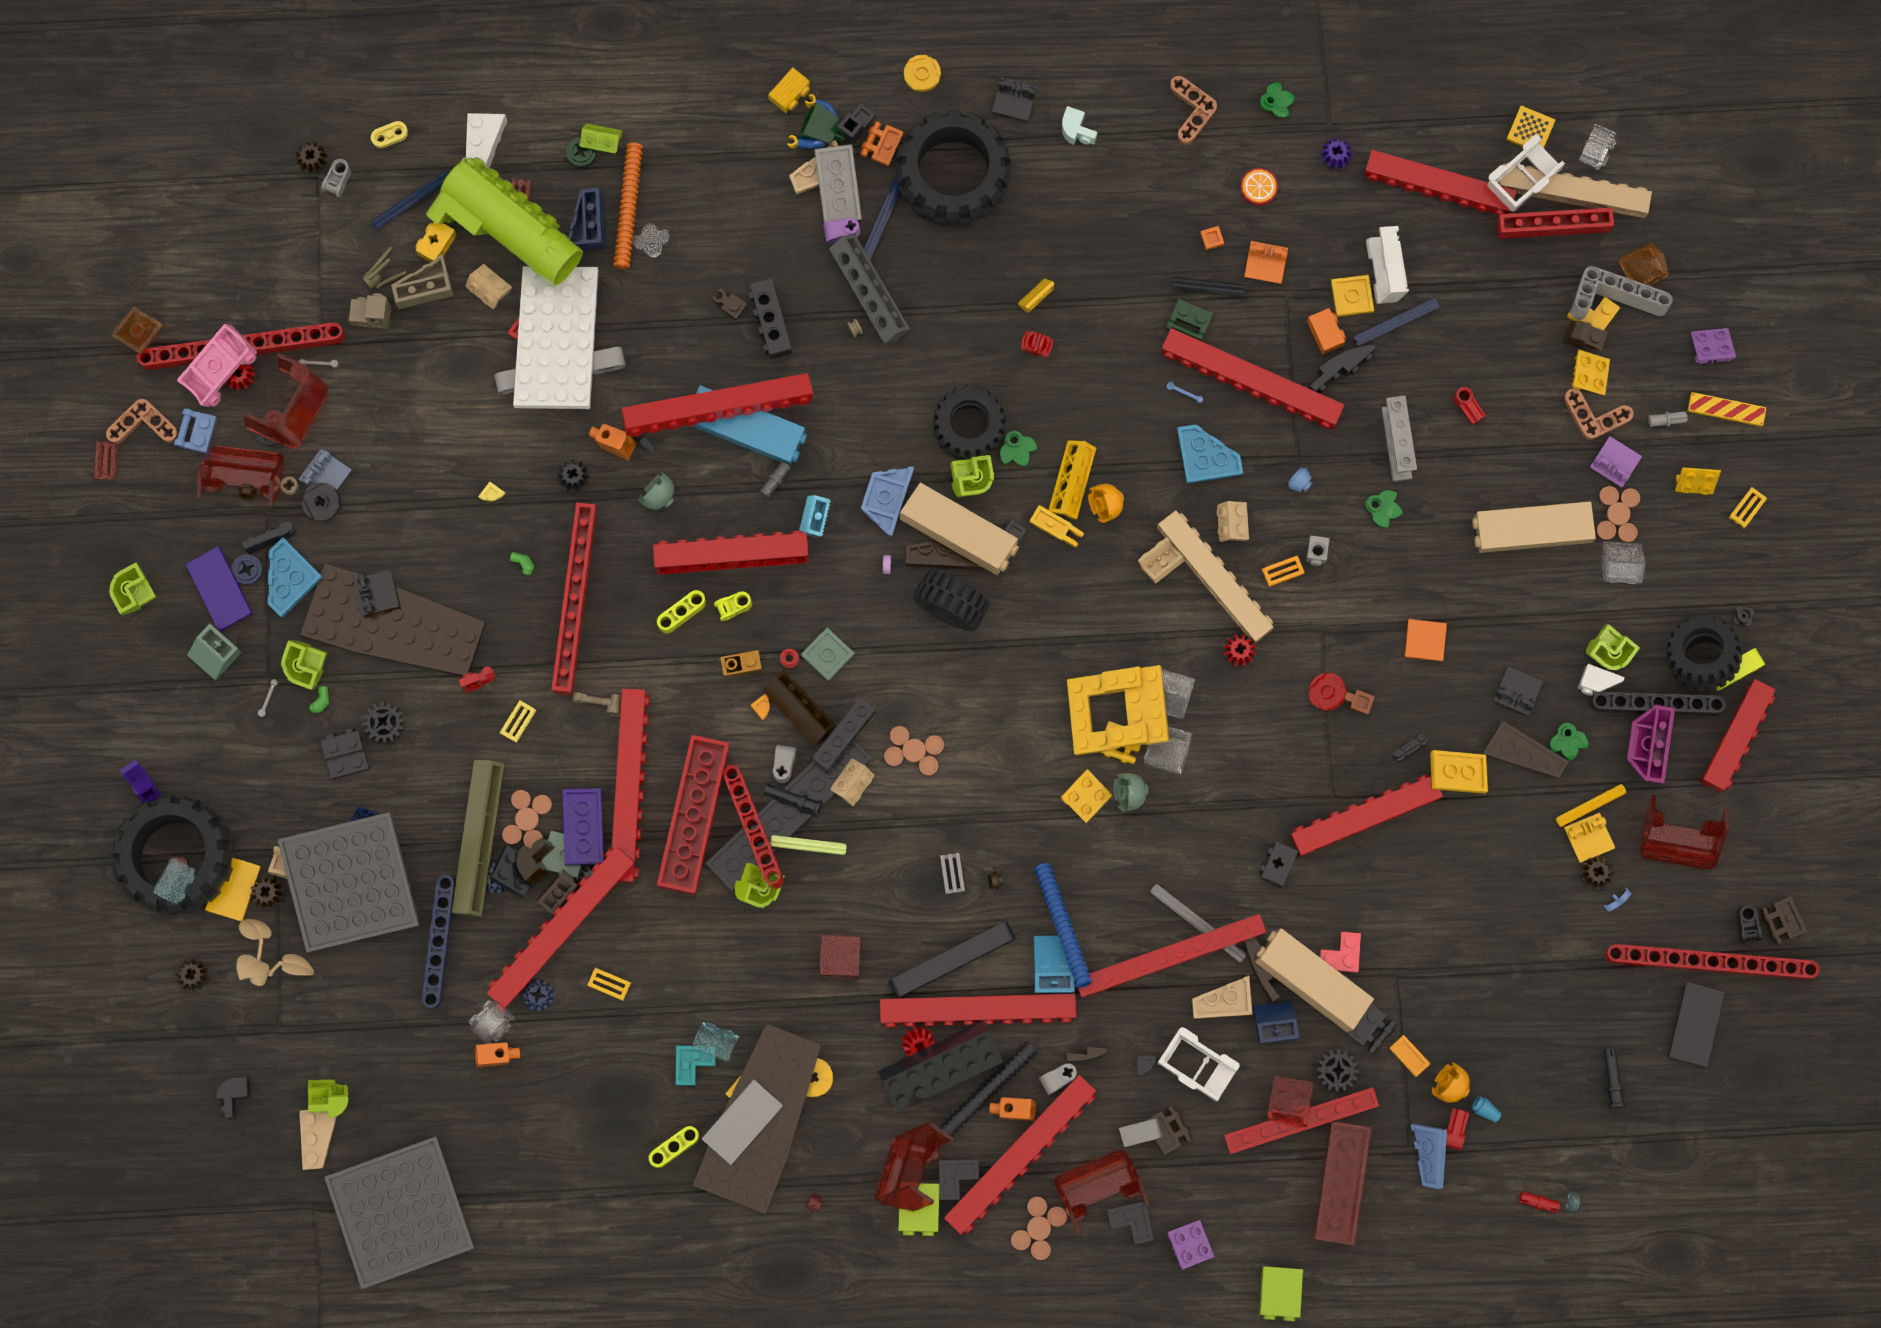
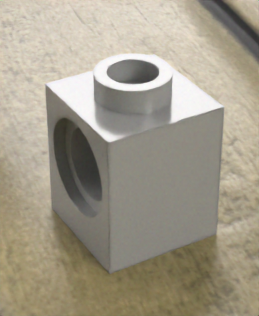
M1310 535L1306 562H1310V565L1321 566L1326 563L1329 538ZM1312 549H1321L1322 555L1316 556Z

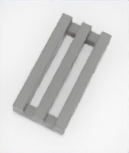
M960 854L940 855L945 893L965 892ZM953 858H956L960 888L956 887ZM946 859L949 860V867L953 889L950 890L948 886L945 865Z

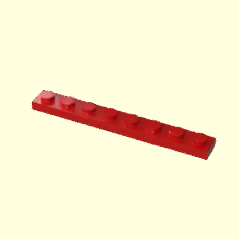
M1369 1088L1226 1134L1224 1138L1229 1153L1233 1154L1379 1107L1374 1089Z

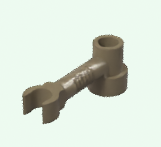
M579 692L573 693L572 700L575 703L607 706L606 714L620 716L621 695L612 694L610 699L593 697Z

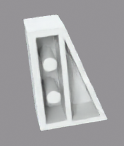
M468 113L466 158L478 157L485 162L484 165L490 168L498 142H500L502 132L508 122L505 114Z

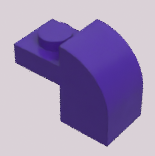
M136 759L120 769L121 774L132 786L142 803L145 801L150 803L157 799L158 796H161L150 775Z

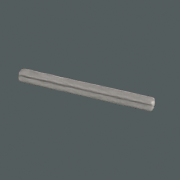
M1158 884L1154 885L1151 889V894L1203 934L1215 930ZM1236 945L1223 949L1239 962H1242L1247 956Z

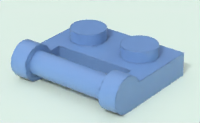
M184 408L182 412L184 416L179 434L173 445L208 454L217 417ZM195 418L190 442H185L190 419Z

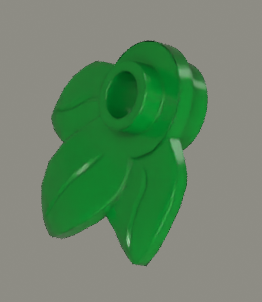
M1272 83L1267 87L1266 94L1260 98V106L1264 111H1272L1277 117H1288L1289 111L1287 107L1294 102L1295 96L1289 91H1282L1281 83Z
M1010 431L1005 436V444L1000 450L1002 462L1007 464L1014 460L1020 466H1027L1029 452L1037 449L1035 441L1030 437L1022 436L1018 431ZM1016 438L1018 442L1013 444L1010 440Z
M1385 490L1379 495L1370 496L1366 501V509L1372 513L1373 521L1380 527L1388 528L1389 519L1397 518L1403 514L1401 508L1394 502L1397 493L1394 491ZM1373 502L1378 503L1377 508L1372 507Z
M1563 723L1558 727L1557 734L1551 738L1550 749L1553 752L1561 750L1563 756L1572 761L1577 756L1578 748H1588V740L1583 732L1576 731L1573 724ZM1566 729L1570 730V734L1568 736H1565L1564 734Z

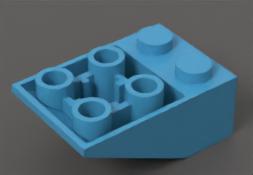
M1034 936L1035 994H1074V976L1071 974L1073 971L1069 969L1070 965L1067 963L1069 960L1066 959V954L1063 952L1065 949L1062 948V944L1059 941L1061 938L1058 936Z

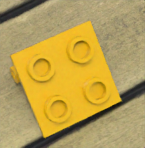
M1578 350V354L1575 356V372H1573L1574 378L1571 386L1579 391L1584 389L1605 396L1610 359Z
M1682 468L1680 475H1676L1677 486L1675 492L1713 494L1721 470Z
M1087 769L1061 796V800L1066 805L1068 804L1087 823L1110 799L1112 794Z
M1600 813L1564 827L1579 863L1586 861L1590 857L1593 858L1615 849L1605 826L1606 820L1604 817H1601Z

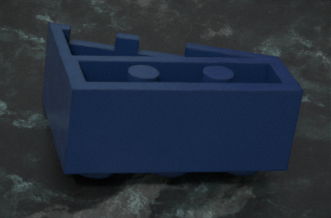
M600 188L581 189L574 211V219L569 228L568 238L583 251L607 248L605 194Z

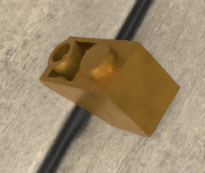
M758 650L720 657L724 676H748L763 673Z

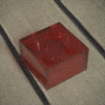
M821 935L820 976L859 978L861 937Z
M1275 1075L1268 1107V1120L1307 1127L1314 1096V1082Z

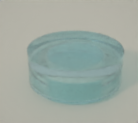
M1569 1192L1566 1203L1567 1211L1576 1212L1578 1210L1580 1196L1577 1192Z

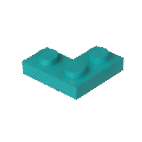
M676 1046V1085L696 1086V1066H716V1046Z

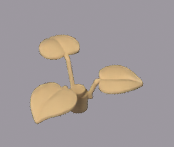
M245 919L240 922L239 930L241 934L249 939H259L257 959L251 955H241L238 958L236 969L239 980L250 978L253 984L263 986L267 977L272 976L279 966H282L283 971L292 975H314V970L303 957L295 954L284 955L282 961H279L270 970L268 964L260 961L263 938L268 939L271 937L270 928L265 923L255 919Z

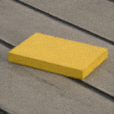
M1437 750L1430 752L1432 789L1483 794L1488 792L1486 755Z
M232 857L231 867L233 870L229 881L224 882L220 888L221 893L212 902H207L205 910L242 921L251 899L250 894L253 893V890L250 888L251 886L255 887V880L259 876L261 866Z

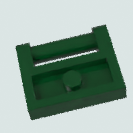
M1178 299L1167 323L1166 330L1170 331L1172 328L1202 341L1213 313ZM1175 321H1181L1200 331L1199 333L1176 324Z

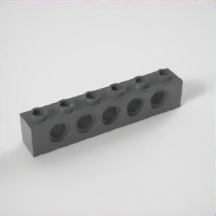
M856 235L842 236L829 248L834 259L840 266L842 273L847 278L852 290L858 297L884 344L897 341L910 329Z

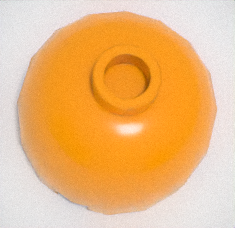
M1106 483L1090 488L1092 493L1088 494L1089 505L1093 514L1097 513L1100 517L1098 520L1105 523L1118 517L1123 509V494L1113 485Z
M1454 1062L1452 1066L1447 1064L1439 1072L1435 1079V1082H1438L1436 1088L1432 1087V1094L1447 1103H1454L1465 1098L1470 1090L1469 1075Z

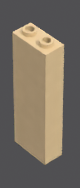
M919 483L900 512V520L997 576L1000 571H1005L1009 564L1008 559L1010 556H1015L1019 549V546H1017L1018 538L922 483Z
M1591 502L1480 511L1476 513L1475 518H1472L1473 529L1477 531L1475 547L1479 548V553L1593 543L1596 539Z
M1282 928L1272 931L1266 939L1268 941L1266 946H1262L1256 953L1258 958L1255 960V963L1348 1033L1354 1030L1374 998Z

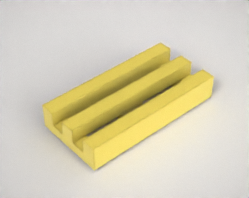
M519 700L501 729L500 734L517 743L537 710ZM523 706L524 709L522 713L518 717L510 732L507 733V729L509 728L510 724L519 712L520 708ZM529 710L530 713L528 714L527 718L525 719V721L523 722V724H522V726L520 727L519 731L517 732V734H516L515 737H514V736H513L514 732L516 731V729L518 728V726H519V724L521 723L522 719L524 718V716L526 715L527 711Z

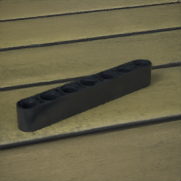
M1598 692L1590 700L1592 710L1609 713L1644 714L1654 707V700H1659L1662 706L1675 708L1673 700L1679 701L1681 708H1675L1674 715L1716 716L1726 706L1725 700L1721 696ZM1596 698L1603 699L1604 706H1598L1595 701ZM1616 698L1623 701V707H1618L1615 704ZM1634 699L1641 700L1643 706L1641 708L1635 706ZM1692 701H1697L1700 704V709L1693 708ZM1711 702H1717L1719 710H1714L1711 707Z
M1007 921L896 976L889 980L888 983L896 999H899L1012 942L1016 937Z

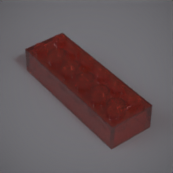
M1334 1121L1330 1122L1313 1240L1354 1246L1372 1128Z

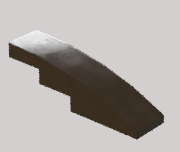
M1256 938L1245 941L1244 946L1252 970L1272 1003L1279 998V995L1268 982L1273 976L1255 963V960L1258 958L1256 953L1262 946Z

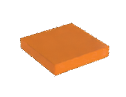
M1408 619L1404 658L1443 662L1447 623Z

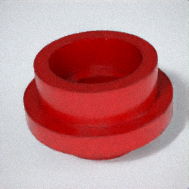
M786 649L780 655V662L786 668H793L799 662V655L793 649ZM792 656L793 660L791 662L786 661V657Z

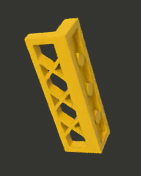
M1068 440L1050 503V512L1065 515L1070 519H1077L1096 447L1085 441ZM1073 446H1078L1076 453L1072 455ZM1072 464L1071 471L1067 473V467ZM1067 481V487L1062 491V485ZM1062 499L1061 509H1056L1057 503Z

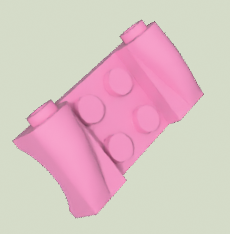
M224 324L177 381L194 394L201 406H216L220 402L221 396L218 390L241 364L253 363L256 360L257 351L232 325Z

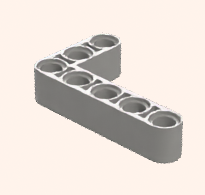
M1590 266L1585 269L1580 279L1570 313L1577 320L1584 319L1590 310L1595 294L1651 314L1664 316L1670 308L1673 298L1665 291Z

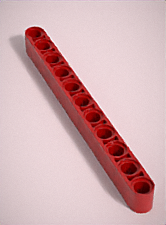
M326 323L242 336L257 351L256 355L339 344L344 340L345 333L339 324ZM334 330H339V331H340L337 336H335V337H332V336H331L332 331H334ZM314 333H321L318 339H312ZM297 335H301V336H302V338H301L300 341H298V342H294V341H293V339H294L295 336H297ZM277 338H283L281 344H274ZM210 340L143 349L138 352L137 361L146 370L190 365ZM258 341H264L263 346L256 347ZM189 351L187 357L181 358L182 352ZM164 354H170L169 359L162 360ZM151 356V360L148 363H143L145 357Z
M1620 944L1608 947L1604 953L1605 959L1609 963L1802 980L1815 978L1820 972L1818 963L1811 960ZM1611 949H1616L1619 952L1618 959L1611 957ZM1631 951L1638 953V960L1631 959ZM1651 952L1657 954V962L1650 960L1649 954ZM1670 954H1674L1677 957L1676 964L1669 961ZM1689 956L1696 958V965H1691L1688 962ZM1709 957L1715 959V967H1711L1708 964ZM1728 959L1734 960V969L1728 967ZM1748 960L1755 964L1754 970L1748 969ZM1767 962H1771L1774 965L1773 972L1767 970ZM1787 964L1793 966L1794 971L1792 974L1786 971L1785 967ZM1807 965L1812 967V975H1808L1805 972Z

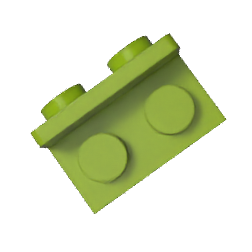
M586 123L582 128L580 146L616 153L623 130Z

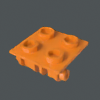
M1251 241L1244 277L1281 284L1288 248Z

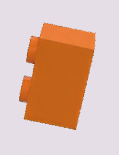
M1330 308L1308 317L1307 323L1322 355L1343 347L1346 337L1343 330H1339L1337 316L1334 312L1331 313Z

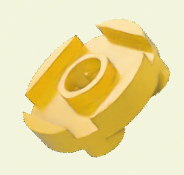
M817 1058L813 1074L815 1072L818 1073L817 1078L819 1081L810 1082L807 1097H819L826 1094L833 1083V1073L830 1066Z

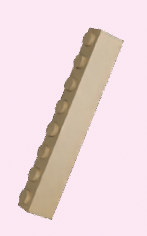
M1518 166L1498 183L1502 187L1517 190L1516 194L1519 195L1526 194L1535 185L1523 171L1518 169ZM1524 167L1537 182L1545 177L1535 167ZM1563 173L1554 175L1544 188L1538 193H1534L1531 197L1593 209L1612 208L1614 213L1645 218L1649 212L1652 191H1647L1643 187L1631 188L1626 184L1615 185L1610 184L1606 180L1594 181L1589 177L1578 178L1573 177L1572 174Z
M1175 510L1158 524L1157 529L1165 538L1168 537L1172 545L1184 556L1185 563L1246 636L1252 639L1251 642L1256 644L1272 631V620L1269 616H1264L1260 612L1261 607L1255 600H1250L1247 596L1249 594L1247 590L1235 582L1236 577L1231 571L1227 572L1224 569L1222 560L1218 556L1214 557L1211 553V547L1199 539L1200 535L1194 527L1190 528L1186 517L1182 513L1178 514Z

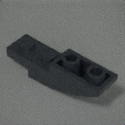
M1374 345L1361 346L1333 357L1318 369L1317 373L1321 377L1310 385L1309 389L1321 394L1327 389V384L1331 380L1336 381L1342 373L1346 377L1350 373L1354 375L1361 368V363L1364 361L1367 363L1375 356L1374 351L1376 347Z

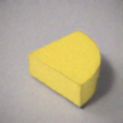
M489 482L478 497L484 501L491 502L501 499L505 492Z

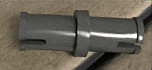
M781 461L773 474L768 476L769 479L759 492L764 497L770 498L776 487L782 484V479L791 467Z

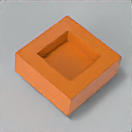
M1219 226L1200 232L1205 250L1224 245Z

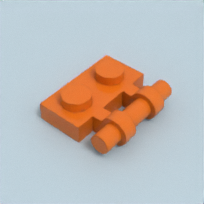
M875 121L873 126L869 128L866 142H863L861 146L862 151L860 155L866 158L869 152H873V161L889 167L904 132L889 125H886L884 131L879 130L881 123ZM879 137L878 145H873L875 138Z

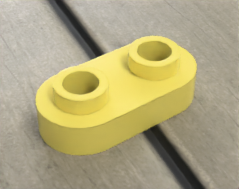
M396 121L375 129L371 134V141L375 147L385 148L406 139L408 129L403 122ZM401 130L402 133L400 135H396V131ZM380 137H384V141L379 142L378 139Z

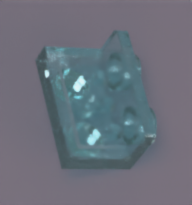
M170 858L152 893L173 904L181 902L186 894L185 888L195 878V869Z
M703 1022L697 1031L692 1047L728 1061L739 1036L730 1030H722L712 1023Z

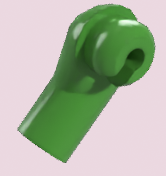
M512 552L510 561L520 563L523 568V574L531 575L534 564L530 557Z
M327 686L318 687L319 698L314 703H311L309 707L312 713H320L328 706L329 695Z

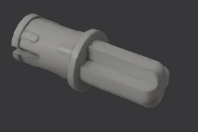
M1665 412V414L1649 415V426L1666 425L1669 427L1670 424L1686 423L1687 414L1686 412Z

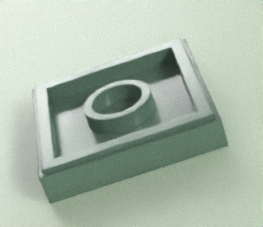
M828 628L801 654L828 682L855 655Z

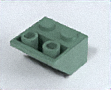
M209 624L197 636L187 656L216 681L242 652Z

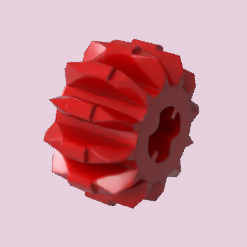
M1025 332L1021 341V349L1035 356L1048 357L1053 348V340L1049 336L1038 332Z
M241 364L225 384H229L230 389L236 387L237 391L241 390V386L248 389L247 383L253 384L251 378L255 377V373L252 372L253 366ZM237 372H240V374H241L240 377H237V375H236Z
M1237 634L1234 635V640L1229 638L1227 640L1229 645H1224V649L1228 650L1224 653V656H1231L1228 659V663L1235 660L1234 666L1236 667L1239 662H1241L1243 667L1246 666V661L1252 662L1250 656L1256 655V652L1252 651L1256 648V645H1249L1252 639L1249 638L1245 641L1244 634H1242L1241 639H1239ZM1237 647L1244 649L1242 654L1236 653Z
M921 1026L918 1030L916 1027H913L912 1032L906 1030L908 1036H902L903 1043L901 1047L905 1050L906 1056H911L932 1046L935 1043V1039L931 1036V1032L925 1030L924 1027Z

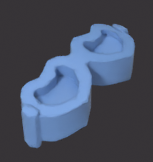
M1625 888L1626 891L1620 898L1616 894L1612 896L1615 902L1607 906L1604 905L1608 912L1618 908L1629 898L1631 892L1627 888Z

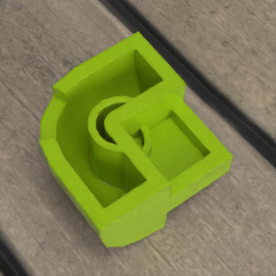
M990 455L977 456L950 463L954 481L952 487L957 497L985 493L994 481Z
M137 563L119 571L113 576L114 578L110 583V596L121 615L135 612L141 609V606L157 598L148 579Z
M1606 624L1597 637L1590 641L1586 654L1606 669L1618 670L1624 668L1632 660L1640 647L1628 637L1622 636L1609 624Z
M288 640L281 662L283 672L292 683L313 690L323 673L322 668L327 652L314 648L307 643Z
M746 863L741 881L736 880L735 883L737 899L761 908L768 906L772 901H776L781 887L779 889L770 888L764 880L759 866L751 863ZM778 875L771 876L769 881H776Z
M308 1080V1112L322 1113L328 1111V1118H333L343 1113L348 1103L347 1085L335 1084V1080Z

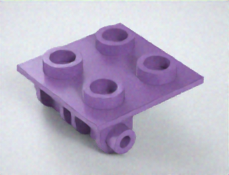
M1728 328L1691 332L1697 354L1695 355V363H1708L1709 360L1710 363H1713L1714 360L1716 363H1719V361L1730 362L1731 359L1736 358Z
M1610 436L1590 468L1618 486L1623 487L1642 456Z
M1200 1220L1167 1232L1168 1239L1170 1238L1173 1246L1172 1250L1174 1249V1255L1177 1256L1182 1270L1214 1257Z

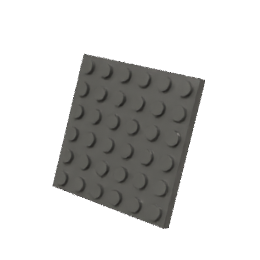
M391 812L277 839L306 952L420 925Z
M437 1137L324 1177L361 1289L475 1249Z

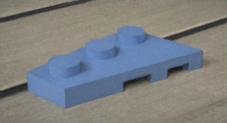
M1411 1124V1129L1415 1132L1416 1137L1414 1142L1415 1149H1418L1420 1158L1418 1165L1422 1186L1441 1189L1443 1188L1447 1130L1421 1124Z

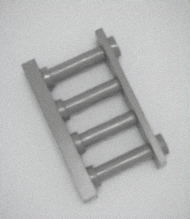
M1406 397L1386 398L1387 407H1382L1381 412L1392 481L1412 480L1411 471H1416L1417 465Z

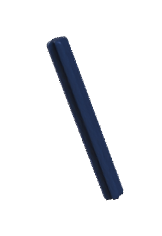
M443 172L373 219L371 223L374 228L379 230L440 189L449 172Z
M898 179L893 180L863 248L870 260L899 197Z
M1433 298L1353 337L1354 343L1360 346L1440 307L1439 302L1436 298Z

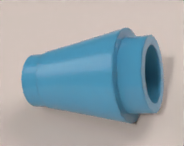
M1477 1097L1471 1107L1475 1114L1495 1123L1502 1114L1486 1097Z

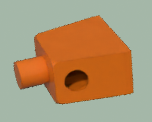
M603 424L601 428L593 426L589 433V436L595 438V441L602 449L627 461L637 445L631 436H626L624 431Z
M508 1043L476 1045L474 1048L476 1068L507 1065L509 1059L520 1058L519 1047L508 1048ZM495 1052H502L503 1057H497Z
M1001 1098V1102H990V1113L999 1114L1002 1119L1035 1122L1037 1102L1032 1099ZM1013 1106V1110L1008 1112V1108Z

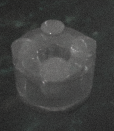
M490 999L483 1005V1010L479 1014H475L469 1023L471 1024V1030L486 1044H491L492 1040L497 1042L507 1033L511 1027L509 1022L511 1019L514 1021L515 1016L498 1001Z

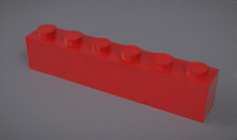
M1612 208L1500 214L1496 221L1498 239L1611 232L1614 227Z
M1756 679L1750 683L1700 781L1701 783L1720 793L1725 789H1729L1733 782L1730 778L1733 772H1738L1742 764L1739 761L1742 755L1746 756L1750 748L1748 746L1750 739L1756 737L1758 733L1756 727L1759 722L1762 723L1767 715L1764 711L1767 706L1772 705L1776 697L1773 695L1776 689Z

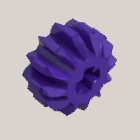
M1336 137L1334 142L1330 138L1328 139V144H1323L1322 148L1324 150H1321L1320 155L1324 156L1322 162L1328 161L1327 167L1334 165L1336 170L1338 165L1344 168L1345 163H1350V157L1353 152L1349 150L1351 148L1350 144L1345 145V139L1339 142V137Z

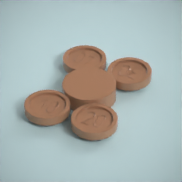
M1612 486L1604 487L1600 491L1599 498L1603 504L1610 506L1606 513L1608 521H1603L1597 526V535L1603 540H1610L1616 534L1615 526H1620L1618 529L1619 538L1623 542H1632L1637 537V529L1633 524L1626 522L1630 518L1629 508L1637 506L1640 502L1638 491L1631 488L1626 489L1621 494L1622 503L1617 502L1619 498L1618 491Z
M897 726L891 730L890 739L892 743L904 746L903 752L898 747H890L885 751L884 759L888 765L898 766L902 763L904 756L907 761L912 763L920 761L919 769L924 775L930 776L937 772V760L931 756H924L926 751L931 755H937L943 751L944 742L939 736L933 735L928 737L924 745L918 739L909 740V732L905 727Z
M518 790L511 797L513 806L520 809L515 817L516 825L507 826L503 830L502 836L506 843L513 845L521 840V830L526 831L523 841L526 847L531 848L535 841L543 838L539 831L534 830L539 824L538 814L548 813L552 808V802L546 795H539L533 800V809L527 808L531 803V797L528 792Z
M1034 1197L1028 1202L1027 1209L1035 1217L1029 1221L1027 1232L1018 1230L1012 1235L1011 1243L1015 1249L1024 1250L1030 1245L1031 1238L1038 1240L1033 1243L1031 1254L1037 1260H1044L1050 1255L1051 1248L1043 1239L1047 1238L1050 1234L1051 1225L1059 1227L1066 1222L1067 1214L1063 1208L1053 1207L1049 1210L1047 1219L1041 1217L1047 1210L1046 1201L1041 1197Z

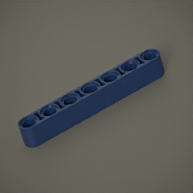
M441 875L437 879L422 994L423 1004L432 1010L440 1007L443 997L453 916L451 912L456 885L455 880L449 875ZM444 880L451 881V886L448 889L442 888ZM442 899H448L449 901L446 908H440L439 906ZM440 918H445L446 925L439 928L437 921ZM438 937L444 939V943L440 947H436L434 944ZM436 956L441 957V964L433 966V958ZM432 976L439 977V982L435 986L430 985V978ZM435 995L437 998L436 1003L428 1005V997Z

